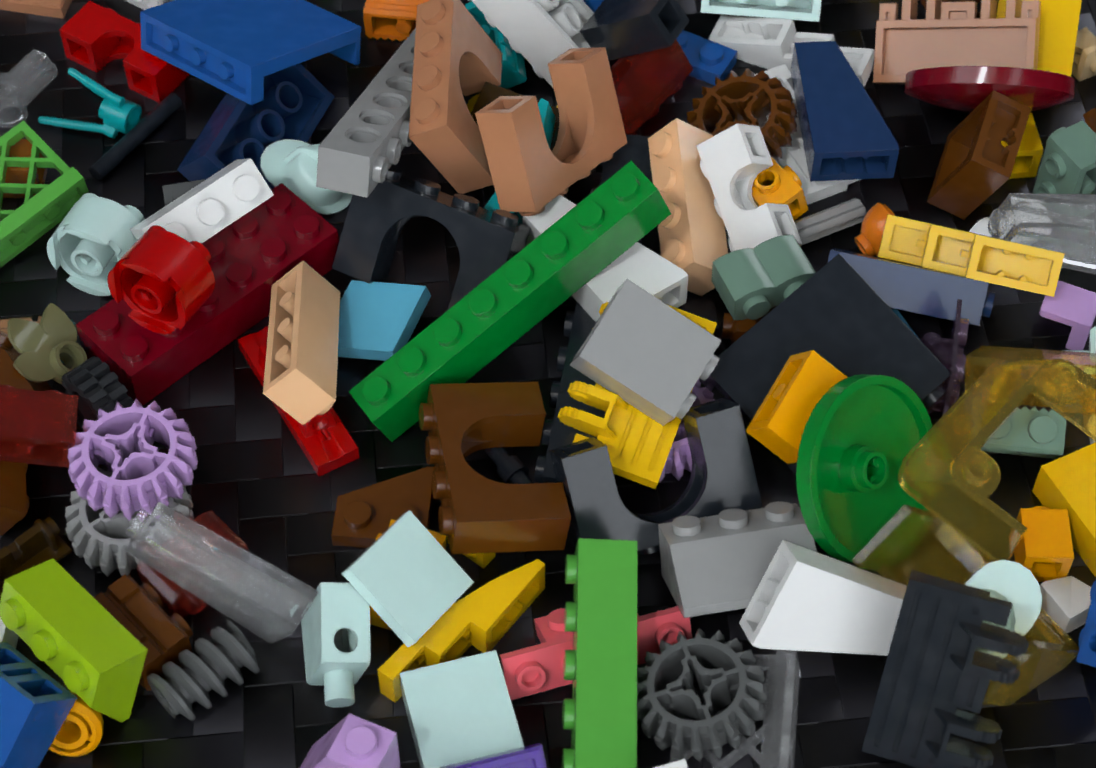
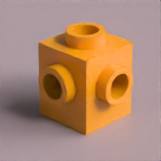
M771 157L773 166L760 172L753 182V200L758 207L765 203L788 204L795 221L809 210L803 189L801 188L802 183L789 166L786 165L782 168Z

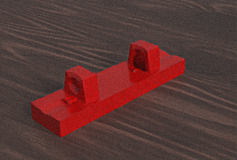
M268 326L259 332L238 339L241 353L262 386L264 385ZM273 402L319 477L359 458V450L356 443L332 407L325 414H317L302 425Z

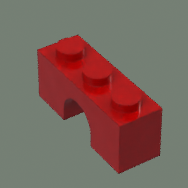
M90 0L59 29L66 58L96 73L109 62L123 59L129 89L155 102L160 103L190 75L141 49V23L131 21L119 15L113 9L104 8Z

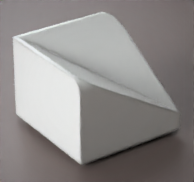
M1073 576L1047 580L1039 584L1042 594L1041 611L1062 636L1086 623L1091 603V587Z

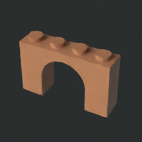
M430 0L417 5L409 138L459 194H465L494 184L479 126L472 118L463 95L468 96L482 91L485 82L497 86L501 85L502 52L460 0Z
M606 47L570 48L548 63L559 110V132L552 151L547 143L536 96H500L475 113L500 210L519 212L521 216H532L545 210L546 204L558 195L566 194L571 185L591 175L592 169L600 163L612 159L613 153L627 143Z

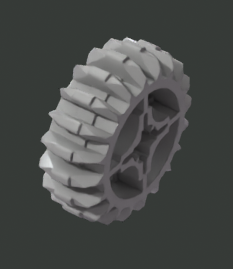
M97 468L100 473L107 477H111L113 474L111 471ZM183 486L184 493L182 499L169 497L167 511L157 505L151 508L152 511L149 518L142 511H135L129 521L124 517L122 511H119L111 519L105 514L104 508L94 512L87 500H82L76 491H71V505L65 507L66 533L68 539L72 541L76 555L79 558L84 557L86 564L91 569L100 566L101 571L107 577L117 568L122 576L125 574L129 575L132 569H138L146 577L149 565L155 563L164 569L166 563L164 556L179 557V544L189 543V528H192L194 523L191 495L188 494L186 487Z

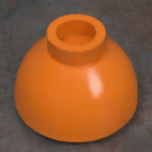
M876 203L870 208L862 221L861 234L854 238L858 248L864 255H875L878 257L887 214L895 215L883 203Z

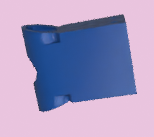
M7 642L0 643V768H38L77 697Z

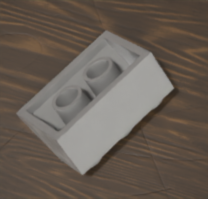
M778 501L769 503L765 508L747 511L736 508L721 511L719 515L701 518L680 516L672 522L658 524L661 575L684 618L747 608L782 540L817 552L814 538L810 534L803 519L801 509L796 503L791 504Z

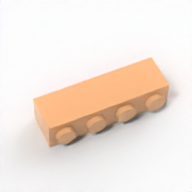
M676 118L648 138L652 181L671 212V215L658 224L660 251L663 258L677 265L689 275L687 291L703 296L715 288L712 283L713 262L721 256L728 254L725 224L716 212L714 206L715 196L709 180L702 173L700 167L701 158L697 149L698 144L708 140L713 135Z
M301 261L272 284L263 394L302 425L317 414H325L336 401L340 291L304 261Z

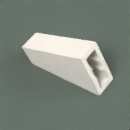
M558 195L545 205V210L541 213L523 216V224L531 227L526 245L574 208L576 204ZM636 242L572 296L595 322L600 317L599 310L601 305L611 300L616 290L626 279L665 304L678 308L686 303L689 275L677 265Z
M782 540L739 624L751 645L760 649L888 656L907 586Z

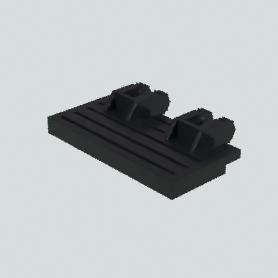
M911 570L863 743V752L917 768H964V766L968 768H989V766H992L994 756L991 750H988L987 747L976 745L973 742L950 736V733L988 744H995L997 740H1000L1002 730L999 723L989 718L985 719L983 716L959 710L957 707L980 714L990 680L994 682L999 681L1001 684L1006 683L1007 685L1013 684L1016 680L1018 681L1021 670L1013 661L975 650L977 646L1015 657H1021L1027 652L1029 642H1027L1025 636L1015 631L1011 632L1008 629L982 622L984 620L1006 626L1012 608L1011 602L989 597V591Z

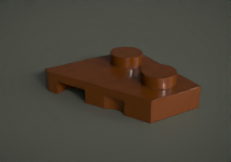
M428 466L338 496L331 534L332 544L334 546L369 548L375 542L378 533L383 534L388 529L391 519L397 520L408 510L429 530L433 500L432 473L435 471V467Z

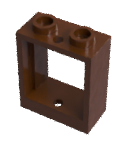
M993 90L948 135L927 202L964 220L1010 179L1031 108ZM1001 141H1005L1008 145L1004 147Z

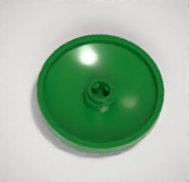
M870 374L854 375L843 379L831 387L816 404L806 423L797 457L796 483L798 501L810 534L827 554L837 560L860 565H878L890 561L907 549L919 534L926 521L936 489L938 452L931 419L917 394L908 385L894 377Z

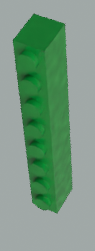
M630 161L348 392L371 422L393 442L419 421L420 404L427 403L430 384L465 383L671 215L659 190Z

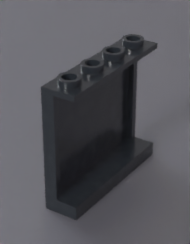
M838 254L718 356L720 359L710 376L705 381L699 380L711 393L717 388L726 399L739 404L743 418L750 424L789 357L802 352L814 350L847 377L860 374L894 377L908 385L917 394L926 410L947 392L942 385L951 376V373L849 263ZM784 462L796 475L797 462L790 464Z

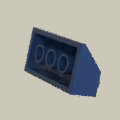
M301 63L264 76V101L250 105L226 93L177 170L189 181L206 180L235 160L251 158L272 190L275 186L265 178L261 170V155L265 148L275 141L285 139L301 140L307 143L335 96Z

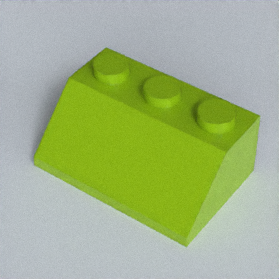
M53 558L5 579L0 600V618L3 624L8 629L13 630L32 649L34 655L39 660L45 662L64 681L66 687L71 692L76 693L91 709L120 722L128 720L133 708L147 649Z

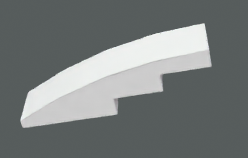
M721 15L708 40L737 50V59L766 69L785 64L791 70L794 42L835 41L834 34L796 32L794 20ZM839 47L861 84L865 87L874 68V49Z

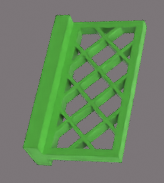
M24 120L0 137V268L60 223L74 204L85 193H89L84 177L74 167L70 168ZM25 137L32 144L31 157H9L10 147ZM39 152H40L45 158H39ZM7 167L29 168L27 184L5 183ZM37 168H55L61 174L60 177L50 184H35ZM3 193L25 194L24 204L16 210H1Z

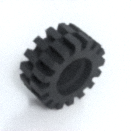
M93 356L61 377L62 386L66 389L64 391L67 397L72 400L71 405L79 412V417L83 423L84 419L97 421L99 408L109 413L114 411L117 401L124 408L131 407L134 403L133 399L127 395L126 392L128 390L124 384L121 385L119 383V377L114 371L111 373L109 366L105 362L102 363L99 357Z

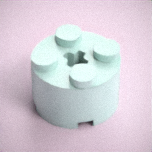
M85 193L74 204L47 242L48 258L56 271L61 266L70 275L66 281L75 288L96 296L111 295L108 287V274L137 241L130 229L145 220L141 211L131 205L122 206L113 200L98 197L93 193Z

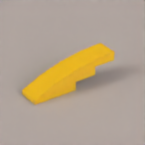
M887 214L878 257L1054 297L1065 253Z
M536 559L491 580L455 602L415 644L410 647L403 644L377 669L380 693L396 703L402 696L401 672L459 659L471 645L483 653L491 651L545 589V564Z

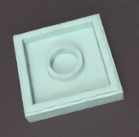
M410 510L399 517L342 573L407 647L415 644L474 583Z

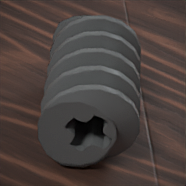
M229 619L226 621L228 631L219 626L211 630L212 643L204 638H199L195 641L194 647L197 656L188 650H183L179 653L178 659L181 668L171 661L163 664L162 671L165 680L155 673L146 676L147 682L156 698L173 718L176 719L175 716L180 713L191 721L196 719L192 703L195 701L207 709L211 708L212 704L208 694L211 689L222 697H226L228 695L224 682L226 678L241 686L244 683L240 671L241 667L245 666L255 674L260 672L253 648L239 628Z

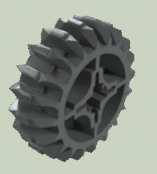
M700 628L693 639H687L679 631L677 643L673 645L661 639L659 645L661 654L646 652L645 663L647 667L637 668V720L642 722L643 733L648 738L654 737L656 745L661 751L672 746L674 755L679 759L688 749L692 750L694 758L699 762L704 755V750L710 749L720 759L723 754L722 746L727 743L739 750L741 745L739 734L753 737L756 730L754 721H763L765 714L763 704L766 703L768 698L766 686L763 685V682H765L764 672L760 665H757L755 655L751 650L743 651L742 643L738 641L737 637L726 643L725 637L720 630L711 639H706L705 632ZM694 683L698 684L700 693H703L706 705H701L699 696L695 693ZM726 705H729L724 711L717 715V712L721 708L725 707Z

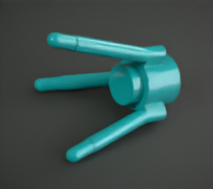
M70 67L67 70L70 76L104 99L98 111V116L103 119V124L46 116L38 118L40 124L102 133L114 139L118 132L127 134L139 123L142 108L139 104L111 92L85 74Z

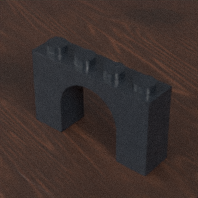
M604 0L580 32L591 48L606 47L608 60L610 61L670 47L690 20L677 0Z
M391 165L385 181L378 183L368 198L352 195L332 265L333 269L369 284L387 278L404 226L416 215L433 218L444 225L452 234L460 255V268L448 306L449 310L525 248L531 227L519 223L517 215L500 209H494L493 212L478 207L479 200L471 196L454 194L453 197L441 192V186L433 181L421 178L413 181L403 177V171Z
M723 397L689 409L683 418L692 457L690 481L684 493L676 502L654 513H636L629 511L624 506L617 490L607 445L598 439L591 437L549 450L557 483L563 482L571 515L569 532L574 552L578 538L637 541V554H651L660 551L658 524L672 522L680 516L701 518L719 515L721 511L736 508L747 511L763 508L740 405Z

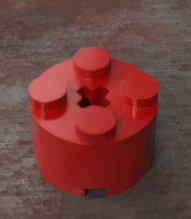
M154 225L133 244L108 274V287L117 304L123 299L132 309L128 316L137 324L155 333L172 334L177 328L181 330L214 292L215 277L208 263L211 260V255L203 244L197 241L188 242L184 238L166 231L163 227Z

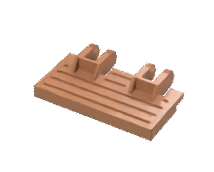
M902 0L901 20H898L899 4L880 3L879 20H876L873 83L905 84L908 72L933 67L994 66L1037 70L1041 1L1007 0L1006 18H996L997 1L981 0L980 19H976L977 2L975 1L942 2V0H927L926 19L917 20L918 0Z

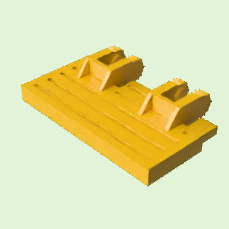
M606 301V303L601 305L599 310L600 316L609 302ZM670 306L713 335L717 325L716 322ZM576 380L570 383L567 391L570 397L586 405L603 410L606 414L602 418L571 406H565L560 409L557 416L560 422L595 436L599 441L607 445L615 475L656 489L681 420L675 417L662 426L625 402L618 394L610 392L598 383L595 386ZM576 433L573 443L588 439L589 437Z

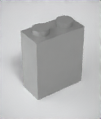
M626 279L614 293L570 366L610 392L618 394L625 402L664 426L675 417L681 420L687 414L696 399L691 390L699 378L705 381L716 367L720 358L714 355V352L722 340Z

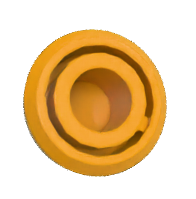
M71 692L77 697V700L48 750L62 756L77 757L92 752L99 745L104 727L102 713L91 709L76 693Z

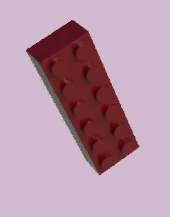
M280 183L271 190L274 196L201 243L208 249L211 255V260L208 263L214 273L215 289L208 300L181 330L177 328L172 334L165 335L150 331L137 324L128 316L132 309L123 299L119 304H117L115 299H112L76 324L81 346L86 352L87 359L93 356L99 357L102 363L105 362L109 366L110 372L114 371L119 377V383L121 385L124 384L128 390L126 392L133 401L137 398L142 406L267 317L270 313L272 284L301 261L306 262L321 276L331 271L339 244L338 230L284 184Z

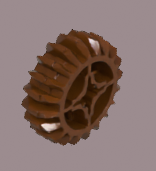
M748 68L742 76H737L731 70L729 79L724 81L715 76V86L712 88L702 86L703 98L692 99L694 110L687 112L688 123L713 136L737 123L760 127L770 157L782 159L783 152L780 147L792 146L790 134L797 132L795 119L798 118L795 104L792 103L793 98L789 90L783 87L781 81L776 77L770 79L763 70L756 76Z

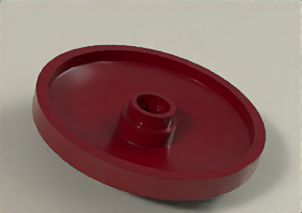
M994 66L933 67L910 71L906 74L905 93L932 105L970 113L993 90L1031 108V111L1071 101L1075 95L1074 78L1060 73L1035 69Z

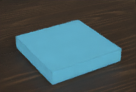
M351 280L340 300L338 357L380 361L389 359L408 343L431 297L427 286L372 282L369 284L364 281Z

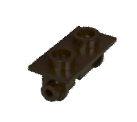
M50 517L43 521L37 519L34 521L33 527L17 537L10 545L0 550V600L5 579L52 558L58 563L72 552V549L58 535L60 530Z

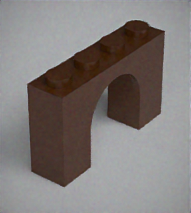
M538 382L430 384L427 403L420 404L419 423L421 431H428L429 435L426 437L425 444L427 464H434L435 471L432 473V493L434 499H441L442 506L439 507L438 514L439 531L441 535H448L451 554L564 550L571 515L563 482L500 483L480 475L465 460L471 453L485 448L540 445L546 413Z

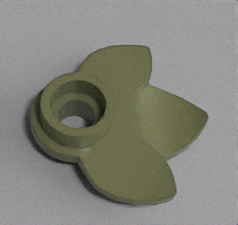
M53 303L48 304L45 308L40 324L19 318H11L7 323L9 341L14 349L20 353L13 366L23 377L30 381L42 383L53 379L62 384L61 377L87 360L86 352L76 343L77 330L73 322Z

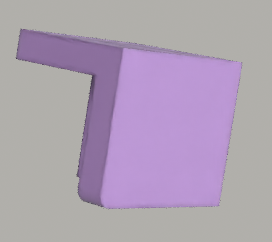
M1058 280L1054 297L1045 295L1039 315L1072 327L1065 348L1070 350L1084 349L1096 317V293Z

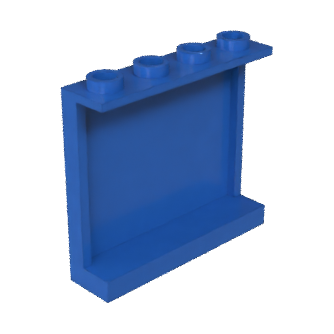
M173 0L140 11L142 50L250 105L264 101V76L328 52L354 65L360 64L361 26L305 0Z

